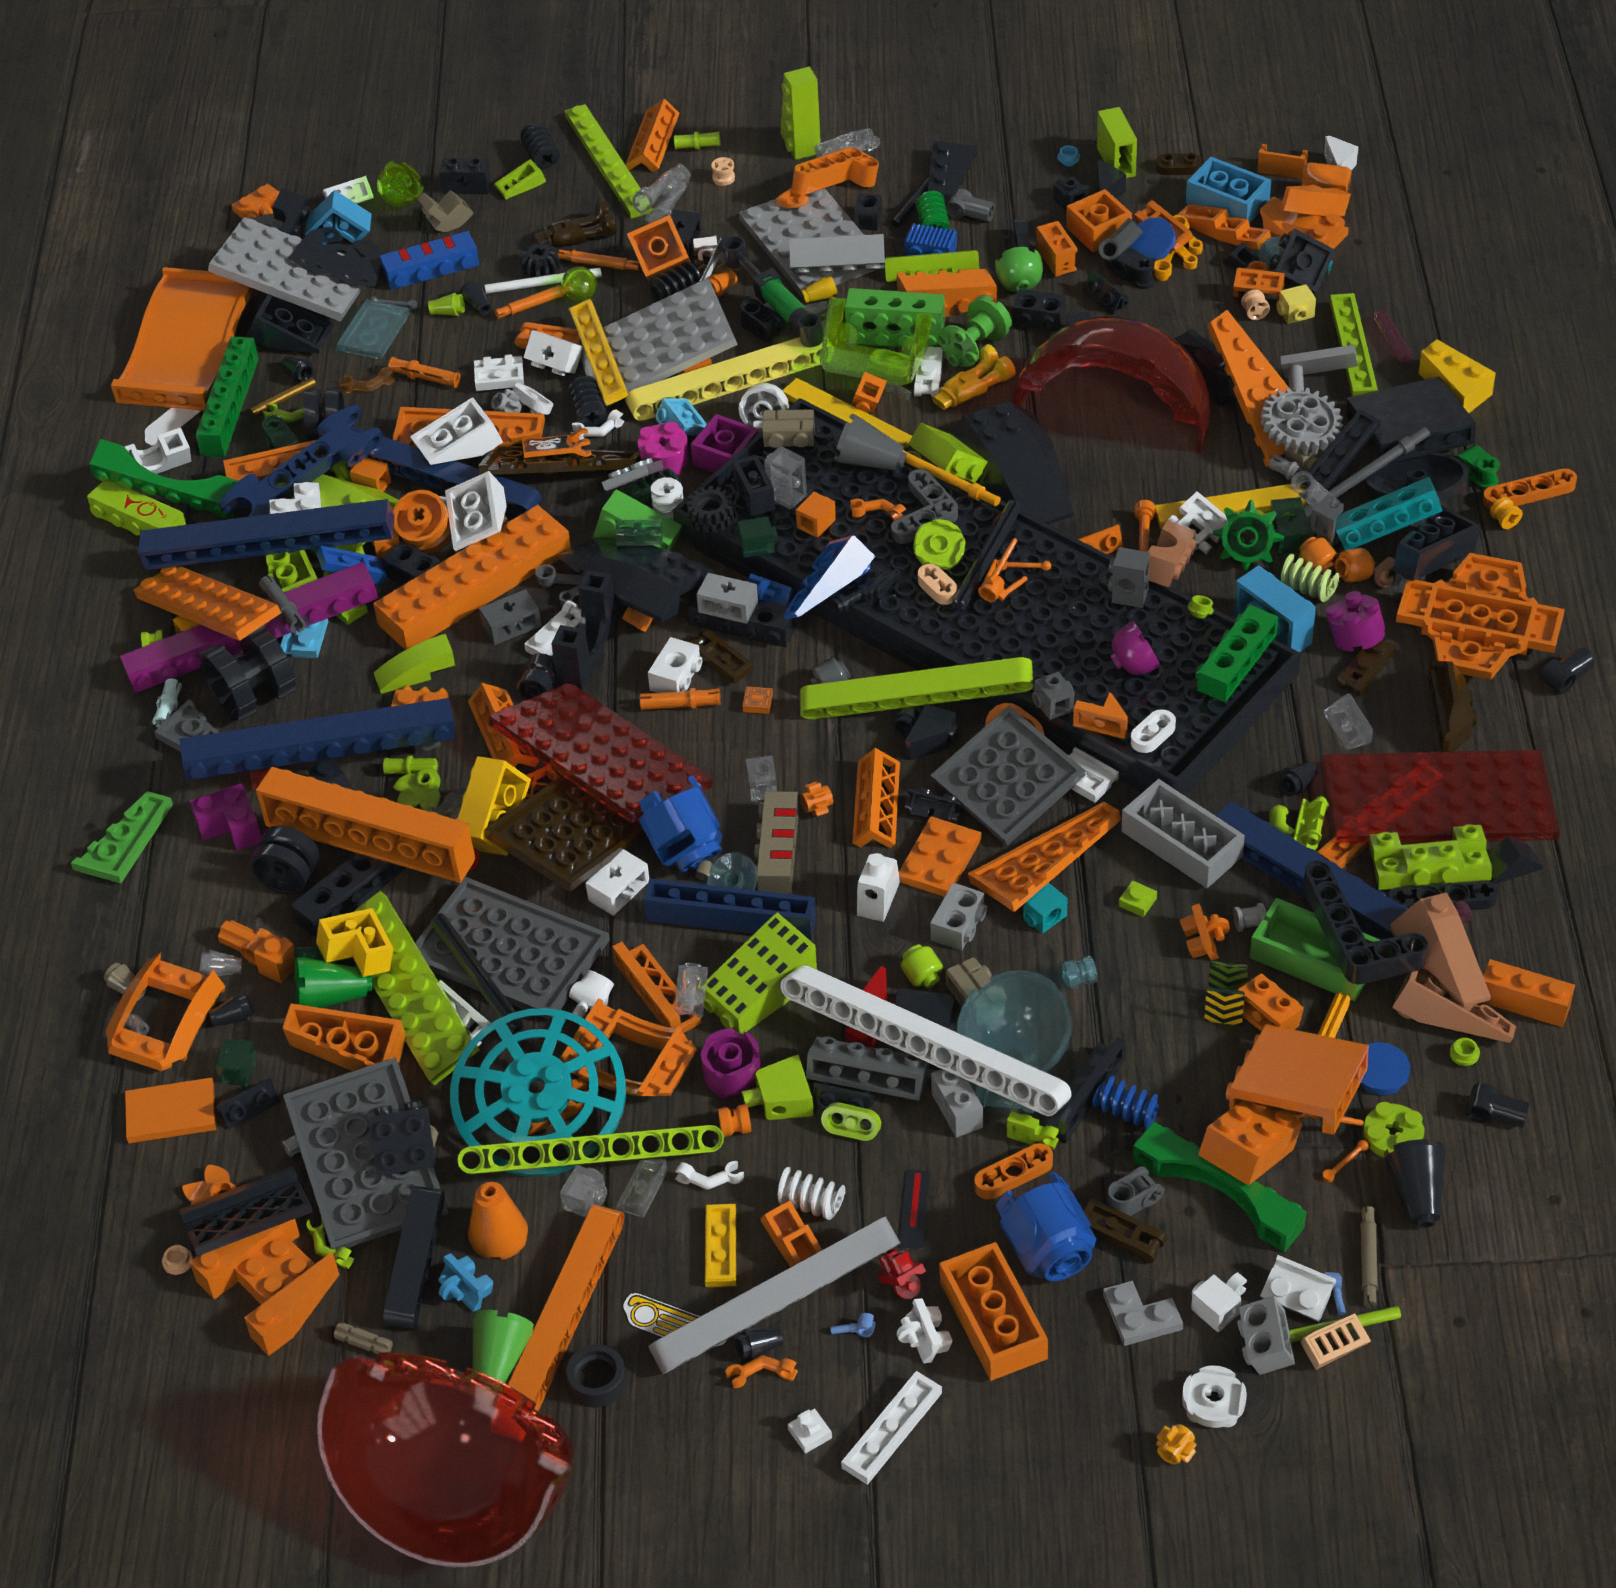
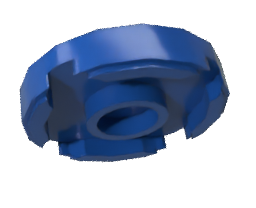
M1158 217L1148 218L1137 225L1144 233L1130 246V248L1135 249L1155 262L1165 258L1171 248H1174L1176 234L1172 225L1165 219Z
M1375 1042L1366 1044L1369 1045L1368 1068L1360 1086L1365 1088L1364 1091L1374 1095L1384 1096L1398 1092L1409 1080L1410 1063L1407 1056L1399 1048L1388 1043Z

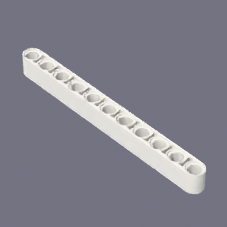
M801 965L781 981L782 993L788 999L1046 1116L1054 1115L1071 1098L1070 1087L1063 1080L812 967Z

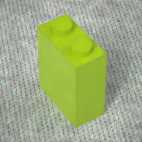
M1120 107L1098 111L1097 149L1104 162L1126 173V178L1136 176L1137 138Z
M921 422L908 443L939 468L973 483L977 482L988 461L953 435Z

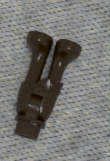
M605 199L596 202L595 212L592 215L584 218H567L555 221L548 225L547 228L543 227V231L535 233L534 238L537 244L540 242L544 245L550 243L551 247H559L579 242L585 243L587 238L610 237L617 234V228L612 213H609Z

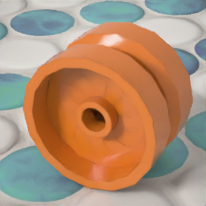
M416 490L407 493L399 499L393 510L394 529L404 542L411 546H416L426 554L439 552L448 545L452 539L448 509L438 495L428 490Z

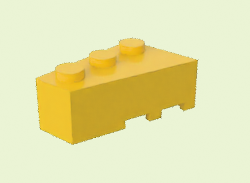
M1437 339L1421 351L1419 374L1422 378L1427 380L1440 377L1468 413L1493 394L1496 374L1494 371Z

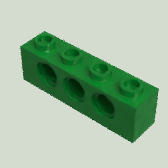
M1249 605L1243 614L1240 613L1231 630L1225 631L1218 647L1214 646L1205 664L1201 663L1195 674V677L1198 679L1197 691L1226 703L1276 637L1278 616L1252 605Z

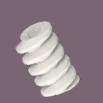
M660 478L651 485L653 510L674 521L673 509L683 501V487L676 479Z
M786 1167L778 1186V1202L782 1205L790 1200L795 1209L800 1207L802 1212L805 1213L811 1210L814 1216L823 1214L824 1219L831 1220L843 1202L845 1186L841 1185L836 1192L834 1181H830L828 1186L824 1188L823 1178L820 1177L815 1184H812V1174H808L803 1181L801 1180L802 1172L800 1170H797L794 1176L791 1177V1168Z

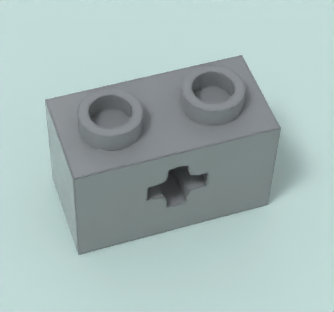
M708 573L697 592L698 612L747 624L758 604L757 584Z

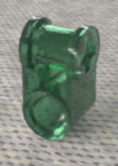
M272 415L263 420L262 426L267 434L265 440L271 450L300 444L298 438L290 430L282 417Z

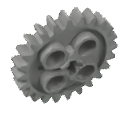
M1287 387L1285 393L1278 390L1276 396L1271 394L1270 399L1265 401L1261 413V425H1264L1263 432H1269L1268 439H1277L1276 446L1283 443L1285 444L1284 450L1292 447L1295 454L1299 449H1302L1305 455H1307L1310 449L1313 453L1317 454L1319 448L1326 451L1327 446H1330L1340 434L1343 427V416H1339L1340 409L1334 408L1335 402L1327 403V395L1321 398L1319 397V391L1311 394L1309 388H1306L1305 392H1301V389L1296 387L1295 392Z

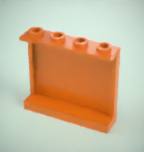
M1266 1024L1261 1034H1256L1252 1050H1247L1244 1064L1238 1066L1235 1080L1229 1082L1227 1086L1226 1100H1229V1110L1240 1103L1241 1100L1320 1116L1323 1117L1322 1133L1334 1135L1367 1071L1369 1045Z

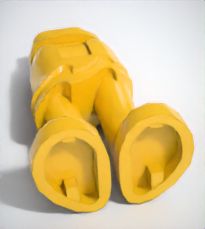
M987 344L979 351L980 362L972 369L959 372L946 381L944 386L939 388V393L932 397V400L943 410L950 406L956 407L958 404L986 393L988 387L1007 381L1015 376L1014 364L1006 356L999 358L995 348Z

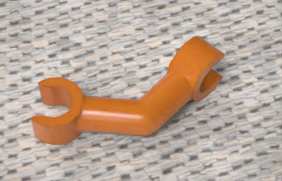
M862 499L850 501L853 517H861L868 511L882 509L890 514L892 520L895 521L904 517L901 513L906 510L903 505L897 504L895 506L885 499L865 502Z
M761 1355L742 1366L738 1364L730 1365L725 1370L727 1378L735 1374L740 1375L732 1380L733 1388H740L746 1383L748 1376L763 1368L776 1372L781 1378L788 1381L794 1380L798 1370L794 1369L796 1362L791 1359L784 1358L780 1361Z

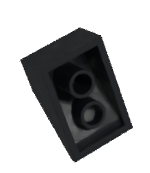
M268 294L257 312L246 338H254L255 343L270 349L319 353L334 324L296 304Z

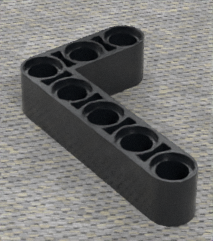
M1320 860L1311 861L1306 865L1303 882L1304 893L1345 978L1350 983L1357 985L1415 972L1424 967L1428 941L1423 935L1409 933L1367 943L1330 866Z

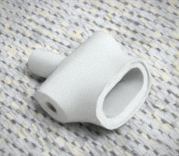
M588 970L584 978L576 982L570 990L569 997L578 1002L572 1014L583 1018L588 1008L592 1009L598 998L603 1000L604 1005H607L608 996L614 983L608 978Z

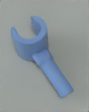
M1325 1272V1275L1336 1279L1332 1289L1338 1314L1344 1315L1346 1311L1341 1292L1342 1277L1339 1273Z
M862 1313L859 1315L857 1323L832 1326L831 1333L856 1332L862 1337H870L874 1332L876 1322L873 1321L874 1316L872 1314Z

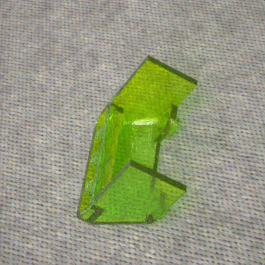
M830 298L820 355L822 368L827 372L862 378L864 372L886 380V383L896 385L909 384L914 379L926 354L933 314H917L914 336H910L904 341L902 352L899 353L857 345V329L851 324L842 323L846 298Z

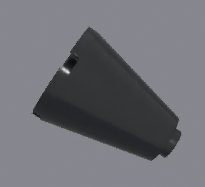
M1427 1139L1397 1143L1394 1145L1393 1152L1389 1153L1388 1149L1384 1152L1386 1166L1409 1222L1415 1224L1418 1228L1434 1226L1435 1222L1440 1219L1445 1147L1438 1141H1436L1437 1146L1429 1145Z

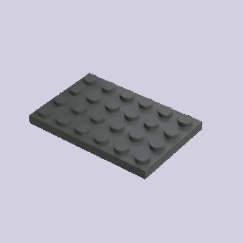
M467 877L462 880L437 913H443L508 1002L524 1010L537 1008L561 1010L569 998L572 986L583 979L610 941L609 933ZM431 922L415 944L432 972L479 991L433 928ZM543 1015L541 1017L552 1021L554 1016Z
M396 1057L283 1095L331 1249H339V1247L350 1248L402 1230L412 1187L420 1186L440 1189L433 1167L388 1175H379L376 1172L367 1117L369 1113H374L375 1107L391 1105L393 1110L404 1108L403 1103L411 1101ZM445 1201L442 1216L449 1214Z

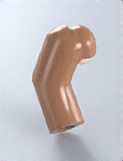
M1387 557L1374 568L1373 576L1377 586L1387 588L1393 582V576L1390 577L1389 573L1393 570L1394 558Z

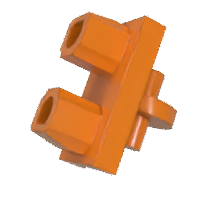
M1200 904L1191 906L1193 914L1180 919L1186 937L1197 933L1200 934V936L1186 941L1188 950L1193 958L1208 954L1211 961L1218 959L1219 956L1213 938H1216L1217 941L1224 940V935L1230 930L1229 922L1225 918H1219L1217 914L1211 915L1208 921L1207 917L1203 915Z

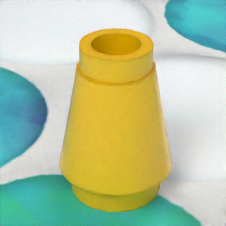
M823 276L801 290L805 303L833 298V295L838 294L831 276Z

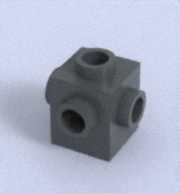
M1059 672L1035 680L1034 692L1032 694L1034 704L1042 709L1049 720L1074 711L1075 692L1071 683L1065 680Z

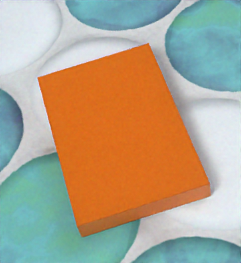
M213 1078L125 1091L126 1137L129 1144L216 1130Z

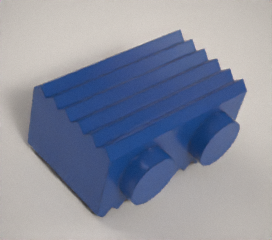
M913 223L904 241V255L955 252L957 249V231L955 229L952 231L951 229H942L937 226L934 228L933 226L929 227L928 225H916Z

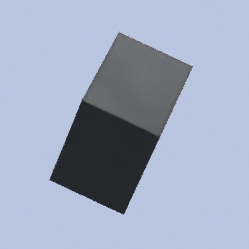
M1097 160L1098 192L1106 189L1116 199L1126 192V173L1102 160Z
M1509 836L1488 854L1492 865V877L1489 881L1494 884L1543 869L1542 863L1529 845Z

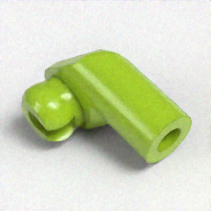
M1281 805L1273 806L1269 812V823L1284 834L1294 837L1295 830L1286 824V814H1289L1288 809Z

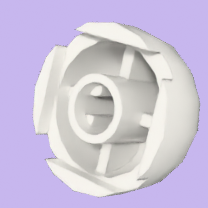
M758 383L750 387L742 396L739 404L740 418L744 424L753 427L754 421H763L764 410H787L789 408L788 398L776 385Z

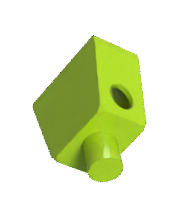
M799 1055L757 1070L755 1072L757 1088L741 1091L743 1103L747 1104L748 1108L762 1105L765 1117L768 1120L814 1115L813 1098Z

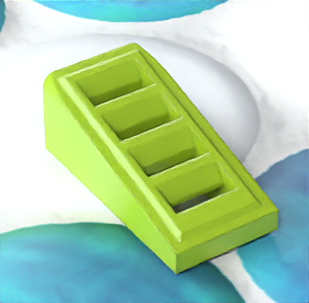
M530 159L494 183V186L505 199H508L542 185L546 182L542 171Z

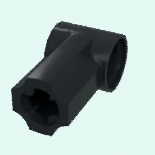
M1584 647L1581 649L1577 648L1560 661L1555 659L1549 661L1543 667L1540 678L1559 693L1564 694L1571 689L1578 677L1594 666L1595 660L1592 658L1589 650Z
M1477 1083L1472 1087L1466 1107V1115L1471 1120L1479 1123H1487L1493 1119L1523 1128L1530 1102L1498 1094L1497 1089L1492 1085Z

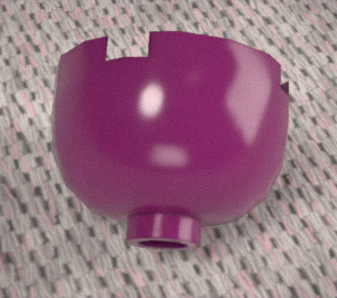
M1133 620L1121 627L1114 635L1112 640L1114 654L1110 655L1118 669L1123 667L1129 674L1144 675L1158 668L1160 664L1149 643L1144 639L1141 634L1142 632Z

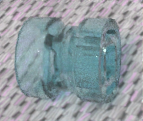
M1091 955L1081 957L1080 961L1067 960L1062 962L1063 977L1068 989L1078 988L1079 984L1082 983L1090 985L1098 982L1096 966Z

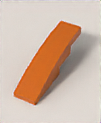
M1188 204L1177 214L1186 217L1190 227L1194 230L1236 246L1243 242L1248 248L1259 250L1271 238L1270 230L1250 227L1248 219L1229 217L1227 208Z

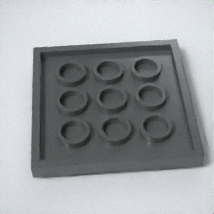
M1008 706L932 773L931 779L948 795L956 797L967 812L1008 846L1086 774L1080 765L1013 708Z

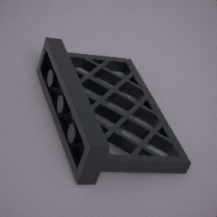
M292 1166L179 1209L195 1253L199 1256L309 1214L313 1210Z

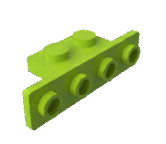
M977 250L885 258V277L887 282L897 281V273H905L906 275H915V272L937 274L938 271L946 270L948 273H957L958 270L979 269V254Z

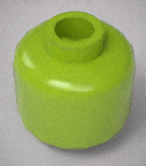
M918 944L908 949L902 955L901 970L913 986L930 988L939 982V975L943 970V965L931 947H922Z

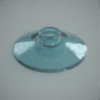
M739 852L727 853L713 864L707 883L712 886L755 890L757 869L748 856Z

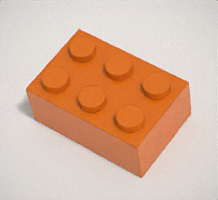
M1242 1100L1207 1127L1198 1155L1249 1186L1294 1150L1303 1122L1294 1117L1290 1112L1278 1107Z

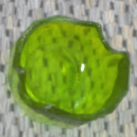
M582 266L572 267L567 270L561 281V289L569 298L575 301H584L592 297L597 287L595 275L589 269Z

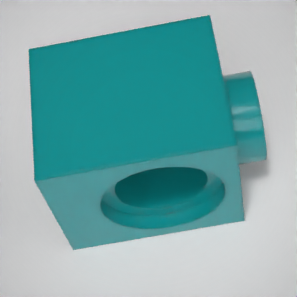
M1047 883L1023 904V918L1029 926L1035 927L1043 934L1067 917L1068 898L1050 883Z

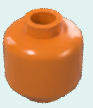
M1311 537L1300 546L1299 558H1303L1304 566L1309 561L1313 562L1312 570L1314 571L1320 565L1322 566V574L1327 569L1332 571L1335 568L1334 563L1337 559V552L1325 538Z
M1365 548L1344 550L1335 561L1336 573H1339V577L1347 583L1361 582L1369 579L1375 567L1374 558Z

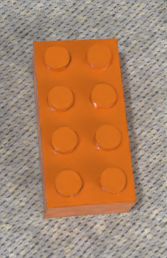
M996 1242L939 1263L940 1284L990 1381L1048 1359V1338Z

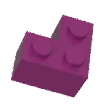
M242 784L190 801L195 822L203 841L229 832L237 851L260 842L262 837L258 822Z

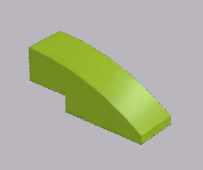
M446 634L410 647L374 672V677L380 693L397 690L406 685L411 686L431 680V672L455 666L453 651Z

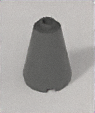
M851 414L849 418L853 421L851 424L846 422L836 448L840 451V456L834 455V461L888 470H896L897 466L902 468L907 453L903 452L904 446L859 416Z

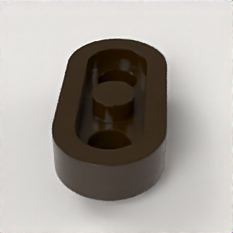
M1192 152L1164 153L1156 159V171L1162 175H1193L1202 166V158Z

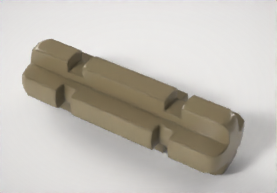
M338 1323L334 1331L335 1339L343 1342L348 1341L351 1345L367 1351L371 1350L381 1356H388L393 1346V1342L387 1338H378L376 1334L357 1327L354 1328L346 1323Z

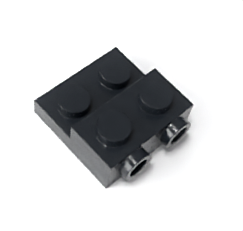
M1294 228L1288 234L1284 233L1278 243L1281 250L1278 255H1273L1268 266L1272 268V272L1285 273V283L1289 285L1293 283L1297 286L1307 284L1314 294L1317 292L1336 250Z

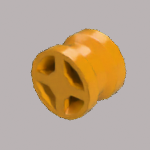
M1502 497L1491 506L1489 514L1494 520H1499L1498 523L1503 529H1510L1521 520L1523 512L1519 507L1513 506V501L1510 498Z

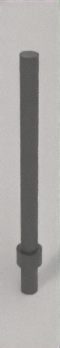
M1423 427L1410 437L1405 436L1398 441L1397 446L1300 510L1301 515L1306 519L1312 515V509L1327 494L1334 496V499H1336L1401 454L1409 453L1415 449L1416 444L1430 436L1429 430Z

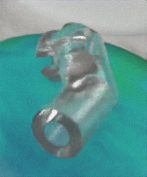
M130 1013L125 1025L136 1033L146 1035L149 1031L147 1023L138 1015Z

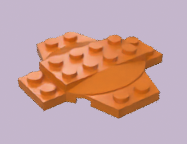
M1469 553L1455 569L1453 577L1447 582H1444L1442 579L1435 583L1407 580L1397 612L1396 622L1422 627L1421 634L1427 635L1433 640L1436 661H1452L1463 675L1491 680L1510 656L1516 654L1526 655L1528 648L1554 653L1565 609L1541 605L1537 603L1534 597L1530 599L1527 597L1522 563Z

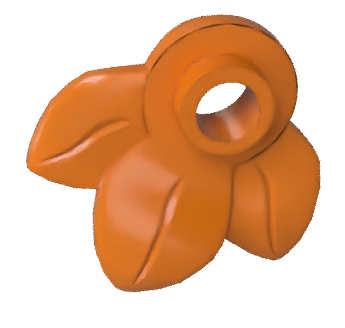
M207 1165L204 1174L205 1181L182 1186L186 1198L192 1202L191 1205L237 1188L230 1182L229 1173L215 1165Z

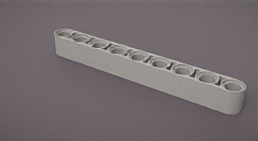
M885 1216L650 1344L648 1348L662 1374H665L901 1243Z

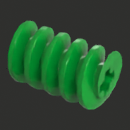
M927 191L920 195L916 201L920 225L933 226L934 228L937 226L938 228L949 230L950 223L943 195L938 191Z

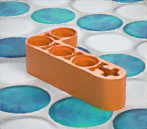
M844 148L797 164L794 167L791 188L798 194H810L847 180H851L863 187H873L876 184L879 162L859 149Z

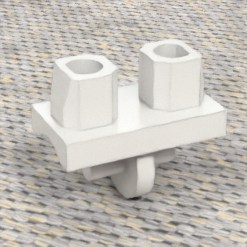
M922 1298L914 1299L912 1302L913 1309L901 1319L902 1326L897 1330L896 1334L900 1342H910L911 1347H917L923 1363H932L937 1353L949 1350L952 1338L949 1331L936 1332L934 1328L939 1327L942 1321L939 1307L925 1306Z

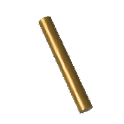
M311 377L250 408L251 415L256 417L263 413V411L270 409L269 403L279 405L303 393L305 389L316 386L314 378Z

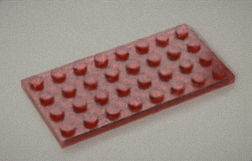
M564 684L549 692H544L541 695L489 715V725L630 823L638 821L644 815L639 801L654 791H657L662 801H665L676 794L693 788L688 779L691 775L702 785V791L713 786V777L573 684Z
M1541 750L1323 754L1322 764L1336 844L1369 843L1370 834H1380L1382 832H1397L1400 842L1452 841L1453 827L1469 824L1481 825L1486 841L1504 840L1507 836L1516 840L1559 838V825Z

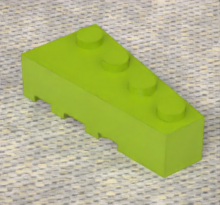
M305 550L269 554L266 556L268 575L275 579L283 592L318 579Z

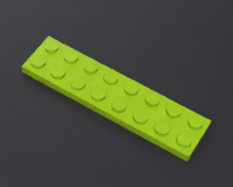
M379 891L354 911L373 908L393 946L390 971L372 975V985L391 1018L402 1021L407 1045L428 1080L433 1085H436L454 1071L461 1053L473 1038L389 899L382 891ZM477 1045L467 1057V1060L480 1050Z

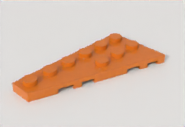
M1226 310L1207 325L1217 352L1222 354L1226 364L1224 369L1227 376L1230 375L1235 385L1233 390L1247 423L1251 424L1256 435L1254 440L1257 447L1260 446L1265 456L1263 461L1267 467L1271 458L1274 459V455L1282 456L1285 453V444L1282 443L1276 446L1277 439H1268L1269 432H1263L1264 425H1261L1262 409L1265 401L1270 399L1271 394L1276 396L1278 390L1285 393L1288 386L1229 311Z
M400 407L393 440L418 448L410 436L453 409ZM484 411L503 441L500 445L510 446L522 443L523 439L542 438L545 423L544 414Z
M1102 802L968 873L970 883L1015 912L1121 821L1120 812L1106 802Z

